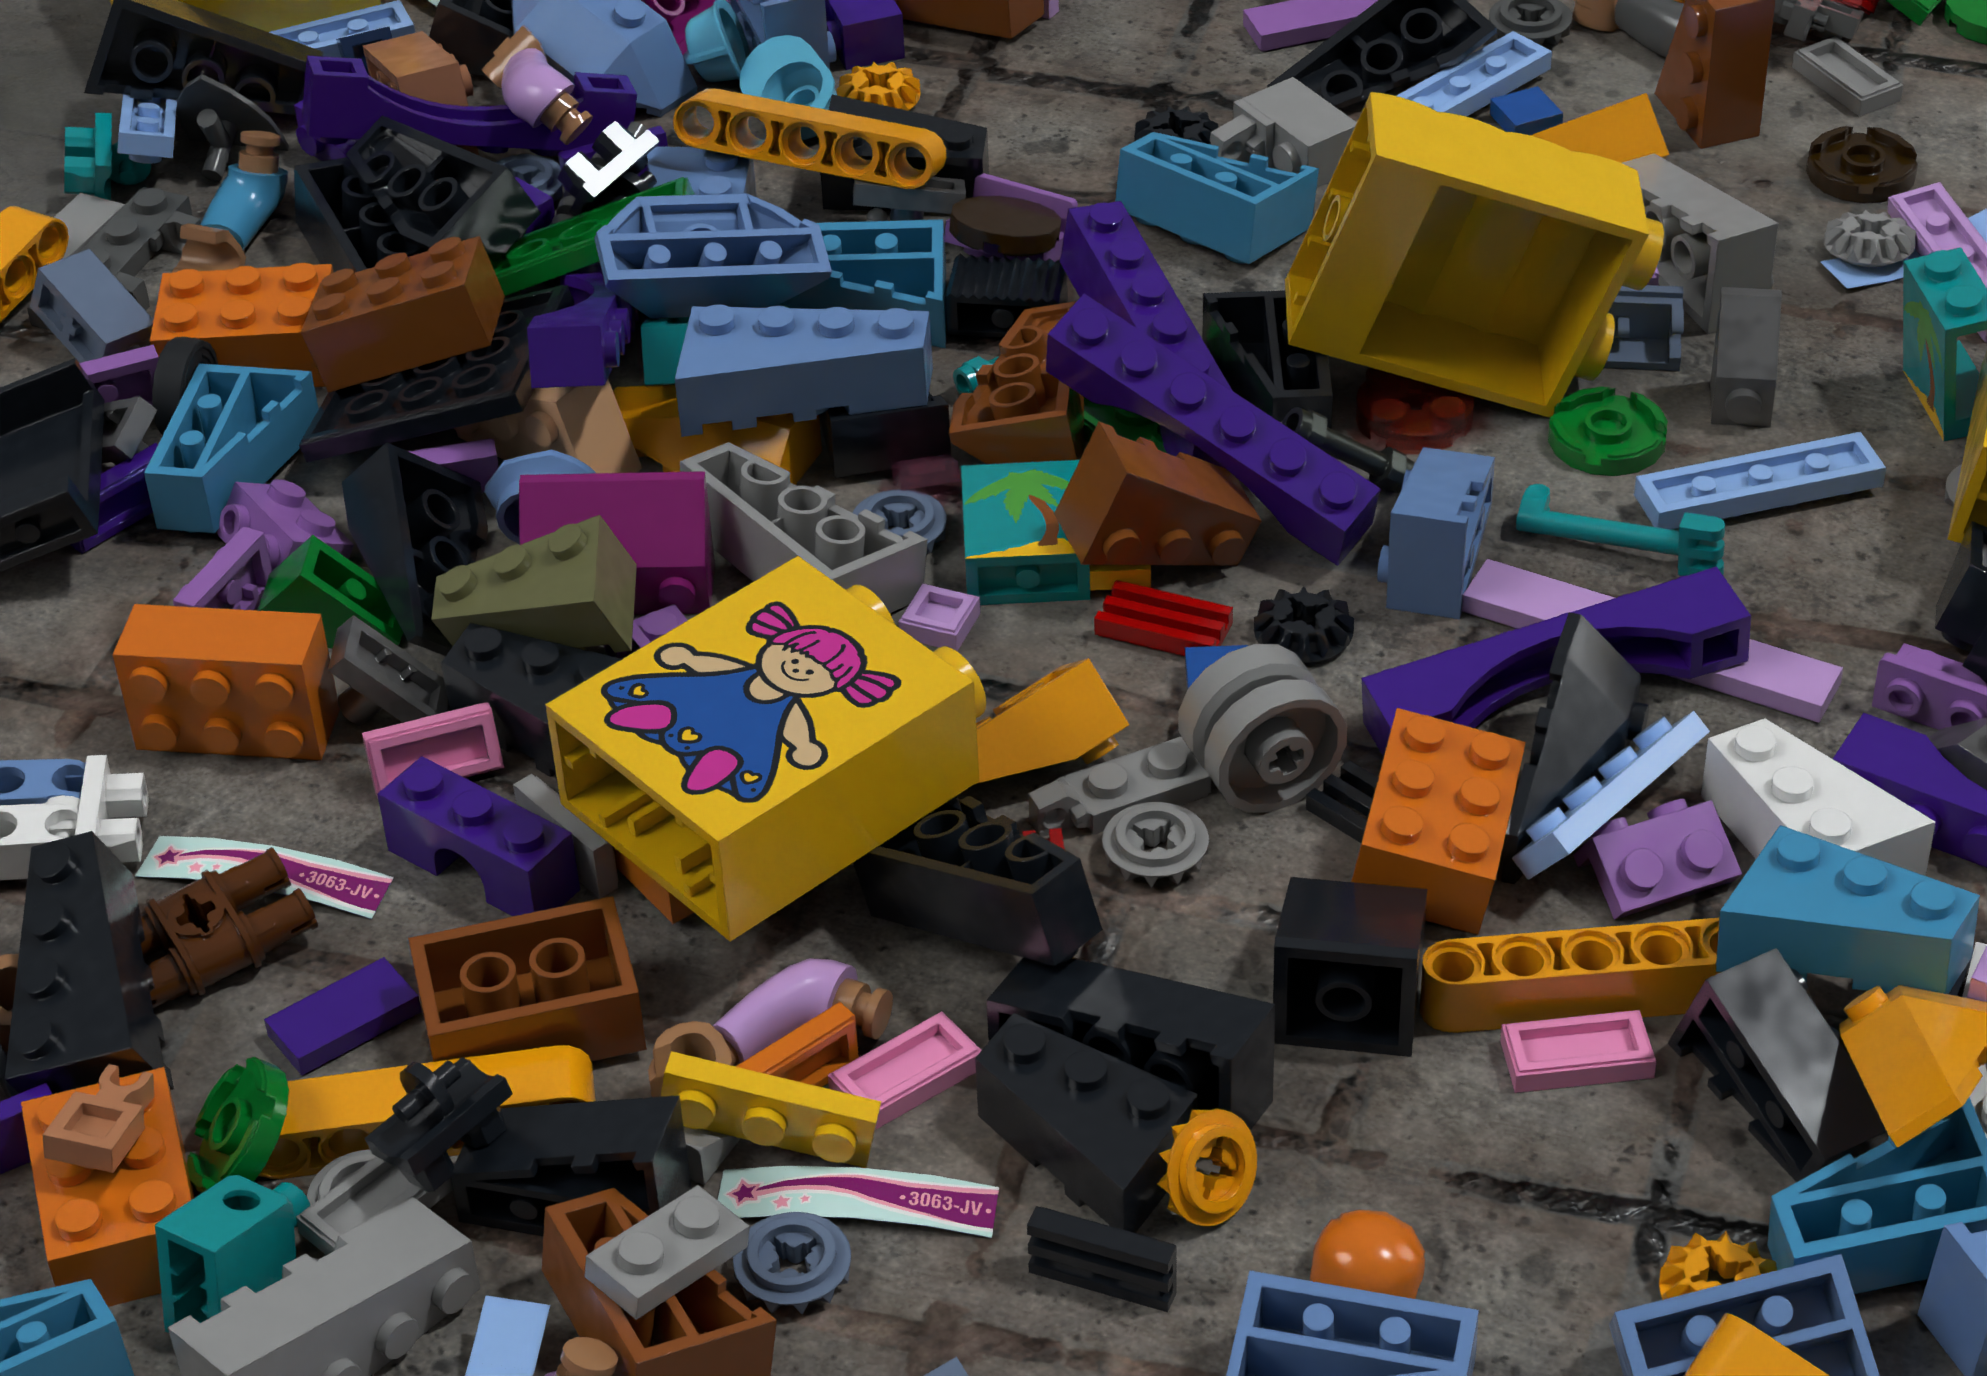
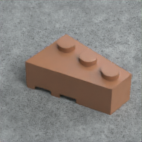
M423 31L363 45L369 75L375 80L392 89L423 100L448 105L468 106L467 97L473 96V84L467 66L465 64L459 65L453 54L446 52L440 43L437 44ZM456 145L459 148L479 155L476 146Z

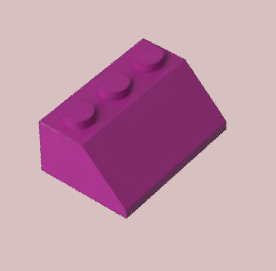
M705 471L520 475V545L553 533L564 525L576 524L601 515L637 564L634 615H647L673 604L677 606L682 614H700L711 607L715 559Z

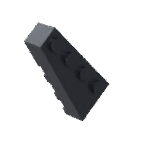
M113 0L84 93L104 95L105 92L130 95V98L152 100L154 97L177 100L185 85L203 74L232 88L252 101L264 112L296 115L294 105L302 101L304 96L307 55L323 56V51L178 0Z
M347 157L294 166L295 221L320 264H332L333 272L342 269H353L355 273L375 267L381 259L392 254L406 253L409 257L426 252V250L406 242L378 202L372 190Z
M1074 957L1056 966L1022 958L987 999L988 1041L994 1037L1010 1016L1015 1013L1198 1094V1110H1213L1217 1108L1232 1112L1246 1123L1250 1131L1273 1102L1275 1004Z

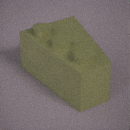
M597 515L576 524L564 525L553 533L524 544L509 546L500 553L466 566H456L445 574L437 576L431 620L452 646H454L470 623L583 650H585V647L610 645L615 653L632 651L637 564L601 515Z

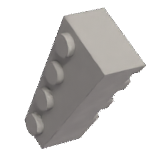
M1655 153L1622 162V164L1638 171L1646 218L1660 221L1663 225V247L1657 265L1659 271L1658 284L1660 286H1683V310L1707 334L1714 333L1717 329L1721 287L1773 288L1772 271L1778 222Z
M730 442L680 461V472L705 471L713 549L753 582L799 556L844 589L852 585L867 587L880 598L889 613L908 606L921 585L924 584L928 539L912 531H908L901 537L885 529V518L867 509L856 515L835 504L836 494L818 485L815 487L797 486L790 482L789 471Z
M412 1196L339 1235L333 1252L316 1259L311 1258L305 1253L283 1265L282 1279L255 1293L247 1286H244L221 1298L222 1312L199 1323L190 1315L169 1326L168 1330L181 1376H372L392 1359H397L406 1354L418 1338L448 1314H453L462 1309L472 1295L481 1289L472 1241Z

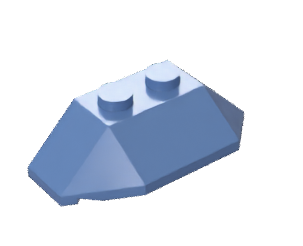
M511 0L513 35L522 25H525L541 42L548 64L567 77L572 83L574 82L575 72L627 75L637 92L636 108H645L647 114L662 117L696 94L697 85L667 20L643 1Z
M747 193L636 197L616 214L607 225L600 228L594 238L605 286L649 318L690 317L692 306L726 305L728 307L747 308L777 306L829 279L832 273L819 224L808 219L800 221L784 209Z

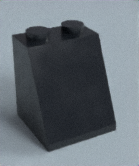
M1290 877L1274 944V1044L1412 1057L1425 939L1428 889Z

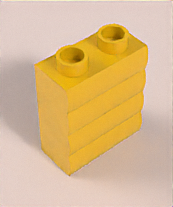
M1370 92L1285 279L1288 344L1550 418L1554 414V407L1557 403L1561 402L1574 377L1593 381L1603 370L1612 347L1615 331L1614 317L1608 311L1622 286L1642 290L1651 280L1663 247V225L1660 221L1646 218L1638 171L1627 165L1594 154L1570 151L1560 145L1534 136L1505 132L1490 124L1466 116L1437 112L1427 106L1398 96Z

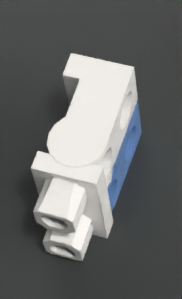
M107 755L87 756L86 763L73 759L0 760V880L28 879L31 847L93 831L122 863L141 862L143 842L139 818L125 817H147L149 797L144 773L110 774Z

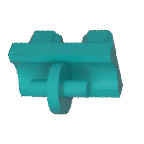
M95 113V128L65 127L64 194H79L81 192L111 200V180L122 185H135L144 181L150 174L151 164L132 161L129 159V154L117 153L118 142L112 145V113Z

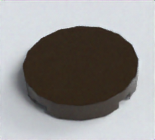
M1843 126L1822 133L1811 143L1806 172L1811 183L1825 194L1844 201L1864 204L1886 202L1888 197L1907 192L1914 186L1918 167L1916 162L1917 153L1914 147L1898 134L1877 127H1867V134L1852 133L1853 127Z
M977 196L962 199L952 206L949 232L958 242L975 250H984V242L999 245L998 253H1003L1005 256H1033L1048 252L1055 247L1056 240L1059 242L1061 218L1054 210L1032 201L1004 196Z

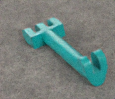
M1543 484L1528 486L1522 497L1516 520V529L1518 531L1677 555L1678 575L1680 576L1694 574L1716 566L1722 575L1724 574V561L1722 557L1724 556L1725 547L1723 541L1725 522L1719 517L1685 512L1679 525V531L1550 511L1548 506L1550 503V489Z

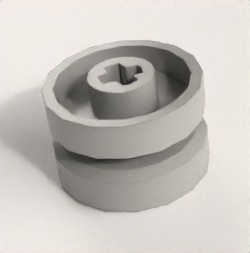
M1253 644L1227 653L1205 668L1192 683L1178 711V731L1192 754L1207 771L1228 804L1247 813L1273 812L1297 803L1306 797V794L1312 789H1318L1323 781L1336 769L1347 746V723L1339 709L1323 688L1317 685L1312 674L1297 654L1279 644Z

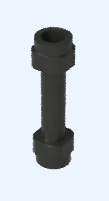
M1295 407L1287 413L1282 422L1283 425L1330 456L1369 473V481L1385 491L1392 490L1396 493H1401L1405 472L1407 469L1412 470L1415 464L1413 460L1407 458L1405 453L1388 446L1379 452L1328 428L1327 418L1310 409L1304 410Z

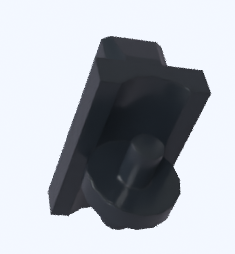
M614 121L596 138L592 149L608 164L600 169L581 151L563 165L557 177L566 190L575 198L569 212L573 216H577L599 208L613 195L615 198L610 203L651 189L657 183L655 176L649 171H645L640 177L637 174L647 166V154L659 144L660 140L649 130H646L640 137L636 138L618 122Z
M463 1057L454 1064L447 1060L434 1072L421 1063L412 1062L400 1072V1081L407 1094L392 1106L394 1114L364 1139L373 1155L396 1166L410 1183L427 1192H433L453 1176L454 1165L447 1153V1150L452 1145L461 1140L474 1148L487 1146L507 1130L500 1105L513 1093L505 1077L499 1074L495 1076L487 1075L479 1070L471 1061Z

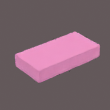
M488 702L362 733L376 795L421 756L464 778L504 768L492 708Z
M1640 1010L1502 1024L1500 1042L1515 1093L1655 1077L1656 1059Z
M941 1011L828 1075V1085L831 1090L881 1101L876 1129L975 1074V1058L982 1050Z

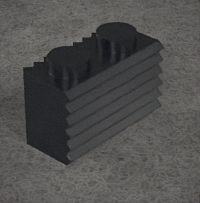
M959 254L954 260L945 297L947 335L1003 338L1024 309L1068 303L1067 274L1060 260L1055 263L1051 258L1044 261L1038 257L1035 261H1032L1026 257L1021 261L1017 256L1012 260L1006 256L999 260L994 255L991 258H987L984 255L976 258L972 254L965 258L962 254Z

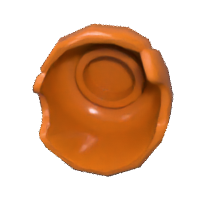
M1359 1209L1341 1213L1337 1219H1331L1315 1244L1310 1281L1416 1299L1418 1288L1424 1276L1425 1250L1412 1226L1387 1212Z

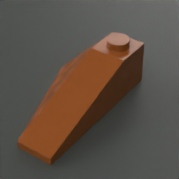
M1077 301L1024 309L1000 341L1001 355L993 365H982L976 373L978 386L972 393H961L955 401L949 429V436L953 445L986 464L1081 459L1085 447L1084 396L1046 372L1048 333Z

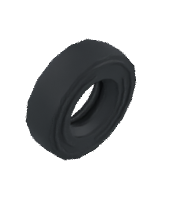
M175 337L167 342L160 353L154 373L152 404L157 409L154 419L156 427L162 436L198 364L218 365L216 353L211 344L206 341L190 337Z

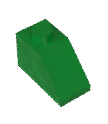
M314 535L309 537L269 574L258 607V611L321 614L328 648H333L337 628L353 615L396 645L400 644L403 634L375 578Z

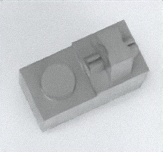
M1291 77L1233 102V119L1212 131L1210 142L1211 145L1219 146V157L1249 162L1252 154L1269 157V168L1296 174L1300 172L1302 165L1319 168L1318 188L1330 182L1357 122L1303 83Z

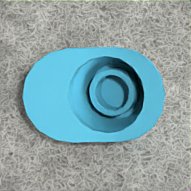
M715 0L713 6L687 22L685 28L687 51L683 57L687 64L694 65L699 75L707 82L714 83L738 79L740 81L741 69L750 54L748 42L743 27L731 5L726 0Z
M782 35L772 37L759 44L746 58L740 72V89L743 94L825 110H829L832 94L837 95L831 71L811 45L801 37ZM801 127L802 141L817 136L812 129Z

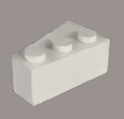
M1766 718L1708 738L1701 796L1705 801L1712 800L1718 816L1755 859H1757L1778 827L1782 825L1926 876L1935 828L1934 820Z

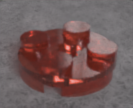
M1371 367L1367 369L1366 381L1359 387L1357 392V426L1361 433L1370 440L1371 431L1377 436L1385 438V448L1389 446L1405 454H1420L1423 447L1445 450L1453 445V436L1461 433L1463 430L1464 436H1466L1472 428L1474 396ZM1411 407H1418V408H1422V409H1421V410H1411Z

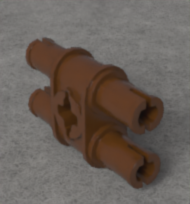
M271 847L265 853L220 874L216 870L211 872L206 870L201 873V879L157 901L151 897L146 900L145 905L141 906L142 913L140 915L145 941L141 943L143 958L160 950L165 954L168 953V955L148 965L152 971L155 989L150 991L153 1009L186 993H189L191 997L195 995L200 997L206 994L205 988L250 965L255 969L260 967L261 962L266 960L265 953L310 929L314 930L319 927L310 903L299 888L294 890L292 894L246 916L242 911L238 913V911L254 904L256 901L282 888L286 889L291 886L288 873L274 848Z

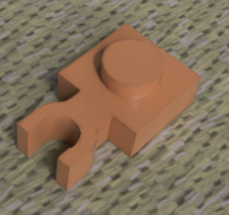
M108 1064L99 1077L100 1090L98 1093L91 1095L75 1091L43 1133L44 1158L79 1165L88 1169L114 1173L145 1129L144 1109L154 1098L153 1073L143 1071L138 1081L134 1084L120 1086L119 1067Z

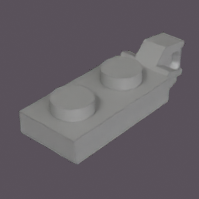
M1178 737L1067 774L1065 777L1062 776L1043 787L1029 792V822L1041 837L1049 835V829L1062 828V830L1073 826L1077 828L1088 827L1091 833L1095 835L1104 831L1107 823L1113 816L1130 806L1146 802H1166L1180 806L1206 797L1208 793H1211V778L1192 754L1183 738Z

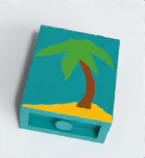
M1961 247L1935 251L1929 255L1903 261V372L1943 441L1968 436L1980 374L1960 340H1957V337L1987 330V288Z
M1080 460L961 465L967 594L980 597V605L1090 600V565H1081L1054 515Z

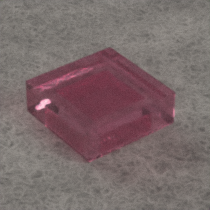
M947 454L898 461L891 465L894 486L900 490L961 481L958 460Z

